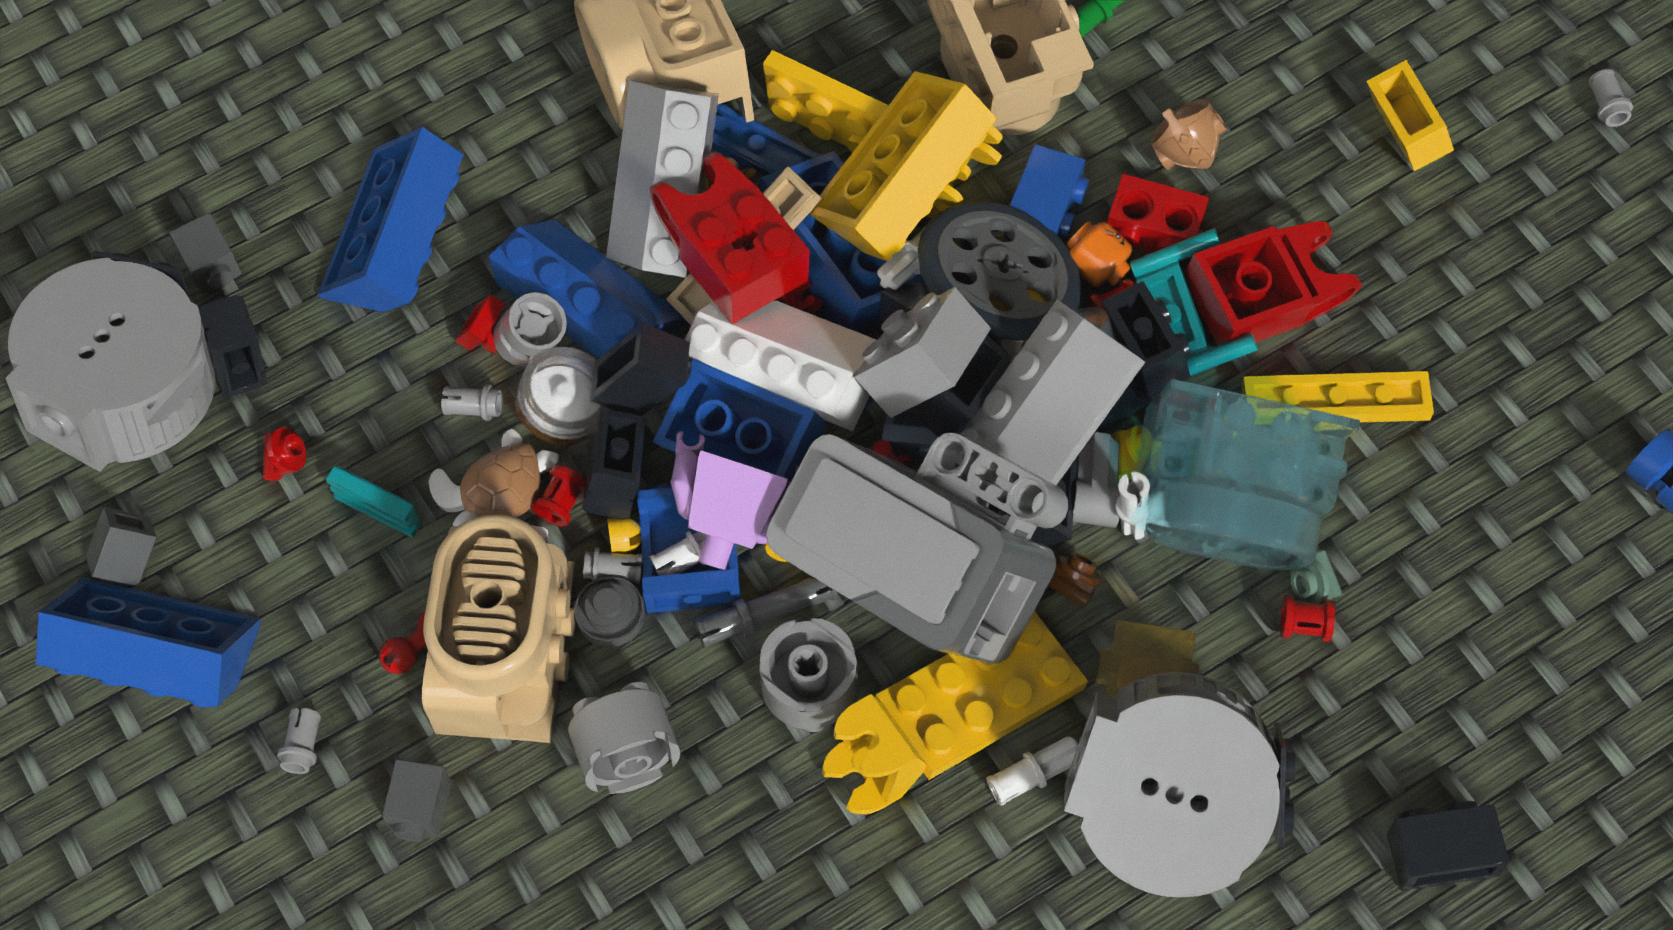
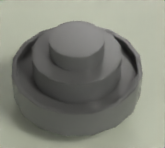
M615 576L601 577L588 583L579 593L574 605L575 620L582 635L591 643L602 647H617L633 640L641 631L646 619L644 599L638 588L628 580Z

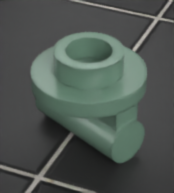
M1325 550L1299 559L1293 564L1291 586L1295 594L1303 602L1321 603L1325 599H1333L1343 595Z

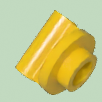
M1133 426L1126 431H1116L1111 435L1114 440L1119 442V479L1127 474L1129 480L1131 479V472H1146L1155 467L1159 448L1152 433L1149 431L1145 432L1140 426Z

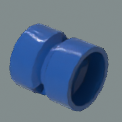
M1666 429L1638 454L1625 473L1645 491L1652 489L1657 491L1656 501L1673 515V485L1666 480L1673 473V432L1670 429Z

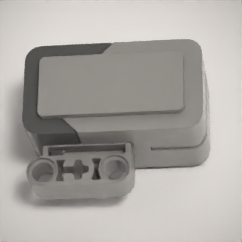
M945 433L934 441L918 472L894 458L828 434L815 439L809 447L768 526L767 543L769 548L781 558L848 599H851L925 646L934 650L990 664H997L1006 660L1014 650L1056 568V558L1053 551L1047 545L1033 538L1032 535L1037 526L1053 528L1060 524L1067 514L1068 499L1065 492L1053 483L988 447L956 433ZM964 449V460L961 463V465L956 468V457L959 454V452ZM998 476L1013 483L1009 491L1002 489L996 483ZM1042 492V506L1033 513V500L1037 494ZM979 497L1011 516H1001L981 505Z

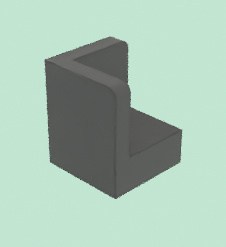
M103 507L86 554L92 577L134 586L140 583L156 540V534L149 517Z

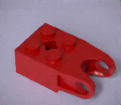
M713 152L703 157L705 162L703 170L710 183V188L701 194L688 195L660 181L650 186V197L661 223L680 254L681 262L730 323L734 324L807 282L810 249L760 189L724 156Z
M1316 221L1280 229L1272 226L1193 254L1184 275L1193 301L1217 346L1250 333L1253 334L1255 341L1259 342L1301 327L1345 303L1360 290L1362 283L1356 274L1325 273L1318 269L1311 260L1310 255L1329 242L1331 234L1334 233L1328 222Z

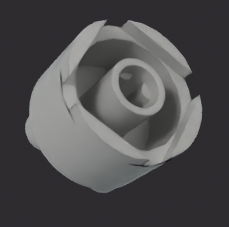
M811 618V621L796 623L795 620H792L777 627L765 640L761 648L759 662L762 695L769 710L779 720L795 728L804 729L808 732H818L836 722L841 713L853 704L858 687L857 659L850 638L840 627L819 618Z
M630 683L623 687L620 692L612 693L602 698H584L573 706L574 717L569 724L568 733L585 783L590 790L598 792L596 785L608 786L610 794L633 791L661 778L663 774L660 768L669 760H671L673 767L678 762L680 749L660 696L649 690L647 683Z

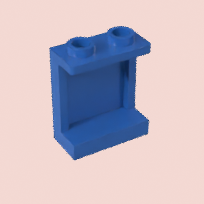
M657 484L649 487L647 490L637 491L643 561L642 588L647 613L730 606L733 601L741 599L736 543L733 545L725 570L707 564L702 566L701 563H698L680 574L658 575L656 572L658 569L653 566L649 556L655 555L687 538L686 532L690 531L691 534H694L698 531L688 528L689 521L678 514L671 485Z

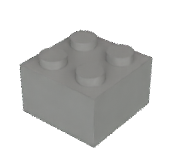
M956 287L938 296L934 292L929 293L912 310L905 313L900 309L885 320L881 326L884 333L863 352L862 357L865 361L854 378L886 414L892 418L954 387L991 328Z

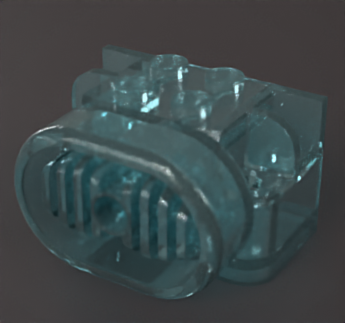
M1171 379L1146 407L1135 472L1146 476L1150 484V499L1145 523L1146 534L1154 542L1176 551L1254 568L1297 570L1310 566L1314 563L1317 556L1322 517L1334 507L1339 481L1345 477L1347 472V463L1343 461L1345 441L1359 429L1360 420Z

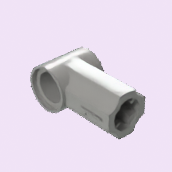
M1094 432L1078 455L1073 522L1116 528L1119 522L1115 507L1120 496L1117 486L1119 442L1114 440L1110 434Z

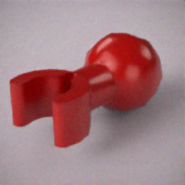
M425 611L419 616L418 629L406 638H390L381 646L379 662L391 674H404L410 671L415 665L417 653L426 647L423 634Z

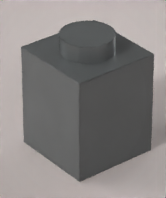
M210 212L169 232L201 294L212 289L222 288L229 284L232 279L242 275L231 249Z
M402 760L395 761L382 813L384 821L390 831L394 832V836L412 842H421L424 836L439 839L452 784L445 767Z

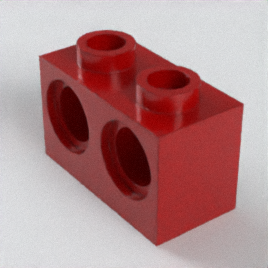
M1123 174L1107 223L1131 244L1132 250L1138 249L1152 253L1200 234L1209 197ZM1133 214V215H1137V216H1139V217H1141V218L1134 219V218L1128 217L1127 215ZM1177 226L1181 227L1184 230L1178 231L1170 227ZM1192 256L1181 260V262L1189 264Z

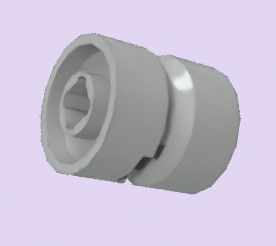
M538 292L524 294L509 307L495 325L493 340L496 350L503 359L513 365L524 367L536 364L561 341L566 332L567 320L563 308L555 299L547 294Z

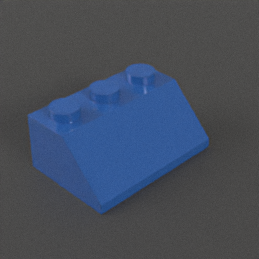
M692 359L689 379L683 387L678 388L653 443L676 453V437L679 432H684L683 443L687 446L697 445L699 443V436L702 434L705 438L704 452L787 478L788 484L792 482L796 474L795 469L797 466H800L809 447L815 439L823 435L828 423L814 410Z

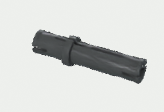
M810 577L746 602L742 598L732 602L733 607L701 619L693 620L696 631L699 630L697 635L702 647L705 649L709 645L741 633L745 637L752 635L757 627L828 600L837 599L838 595L834 589L816 578Z

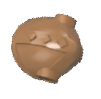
M1197 99L1186 103L1175 111L1170 108L1164 111L1162 114L1165 119L1156 128L1150 140V144L1162 165L1167 170L1175 165L1193 169L1209 168L1217 153L1219 137L1228 130L1223 119L1213 109L1210 102L1206 99Z

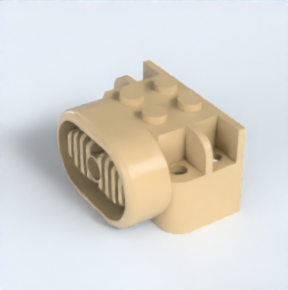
M721 0L574 1L576 19L588 59L612 116L620 129L623 130L629 80L718 93V104L735 99L746 123L754 120L745 50Z
M927 0L941 34L940 52L950 79L967 85L997 118L992 126L1002 135H1021L1041 128L1055 115L1060 105L1061 97L1073 93L1080 86L1083 71L1092 69L1094 66L1079 32L1080 24L1074 6L1072 4L1067 5L1065 0Z
M489 514L472 518L459 526H452L436 553L423 623V634L428 653L422 684L423 708L435 734L551 742L559 681L566 682L569 673V653L564 652L566 636L573 637L575 630V608H570L576 564L575 562L567 561L563 551L556 545L546 543L534 527L516 517L503 514ZM499 601L492 608H483L489 602Z

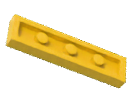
M1428 371L1244 376L1241 385L1246 426L1430 421L1434 413Z

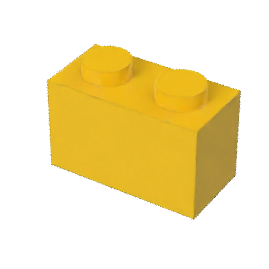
M1407 60L1366 81L1377 110L1414 171L1454 151L1446 124Z

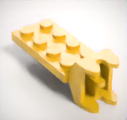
M774 50L770 52L763 63L769 109L781 120L786 122L795 121L809 128L814 135L823 140L832 139L847 146L852 153L888 107L887 104ZM994 126L989 128L984 141L974 148L961 165L956 178L946 185L933 202V207L926 215L927 217L932 219L946 208L963 202L962 195L953 186L957 179L963 181L968 179L971 174V169L967 166L970 159L988 165L998 164L1002 155L992 146L988 145L999 144L1003 138L1002 134Z
M1034 611L1014 650L1003 662L990 664L949 653L879 692L875 697L870 694L850 705L838 717L834 727L835 739L843 740V742L835 746L826 756L822 767V774L824 777L842 778L852 772L860 773L864 777L865 783L853 790L846 809L854 814L877 812L901 799L922 773L925 774L928 780L936 777L1083 691L1088 680Z

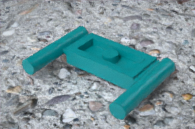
M1215 228L1130 261L1137 284L1144 281L1154 300L1161 298L1170 314L1172 323L1169 325L1175 334L1181 332L1187 341L1192 353V358L1187 360L1190 376L1258 351V346L1252 333L1217 347L1209 348L1183 269L1179 265V261L1193 256L1194 253L1221 244Z

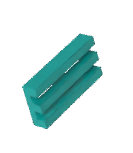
M334 466L327 476L326 481L330 484V490L334 492V499L411 538L415 536L421 527V522L413 503L339 466Z

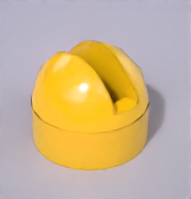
M616 518L607 519L612 553L628 554L635 551L641 543V535L639 534L641 528L638 523L631 518L623 520Z

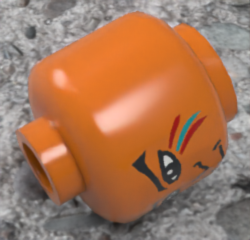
M1088 221L1066 244L1070 250L1071 257L1078 266L1080 278L1092 288L1100 287L1106 282L1114 287L1131 269V266L1126 262L1132 253L1131 244L1107 222L1102 221L1093 225Z

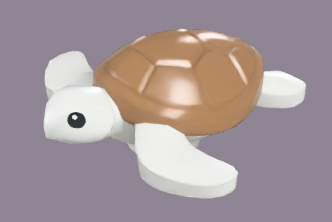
M510 429L503 434L501 440L502 447L484 455L471 465L464 474L460 486L455 485L442 469L434 470L429 479L430 492L437 505L444 511L458 512L465 510L455 518L452 526H459L472 518L489 514L518 517L531 508L539 492L540 474L550 472L553 466L558 465L559 455L546 450L535 454L530 444H524L521 436L514 429ZM531 525L541 534L546 542L548 530L545 527Z

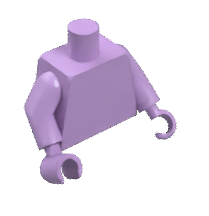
M679 432L676 437V458L671 478V486L678 514L689 521L688 528L707 534L698 561L725 570L734 543L753 549L755 543L768 544V526L791 482L787 484V478L704 452L705 438L702 434L699 436V443L697 445L687 446L683 443L684 432Z

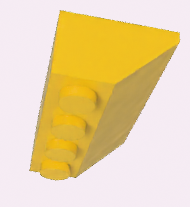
M914 71L820 194L822 200L809 214L862 252L889 262L893 255L903 248L906 238L918 222L931 211L933 202L946 185L959 174L961 165L974 148L984 141L987 131L997 118L966 84Z

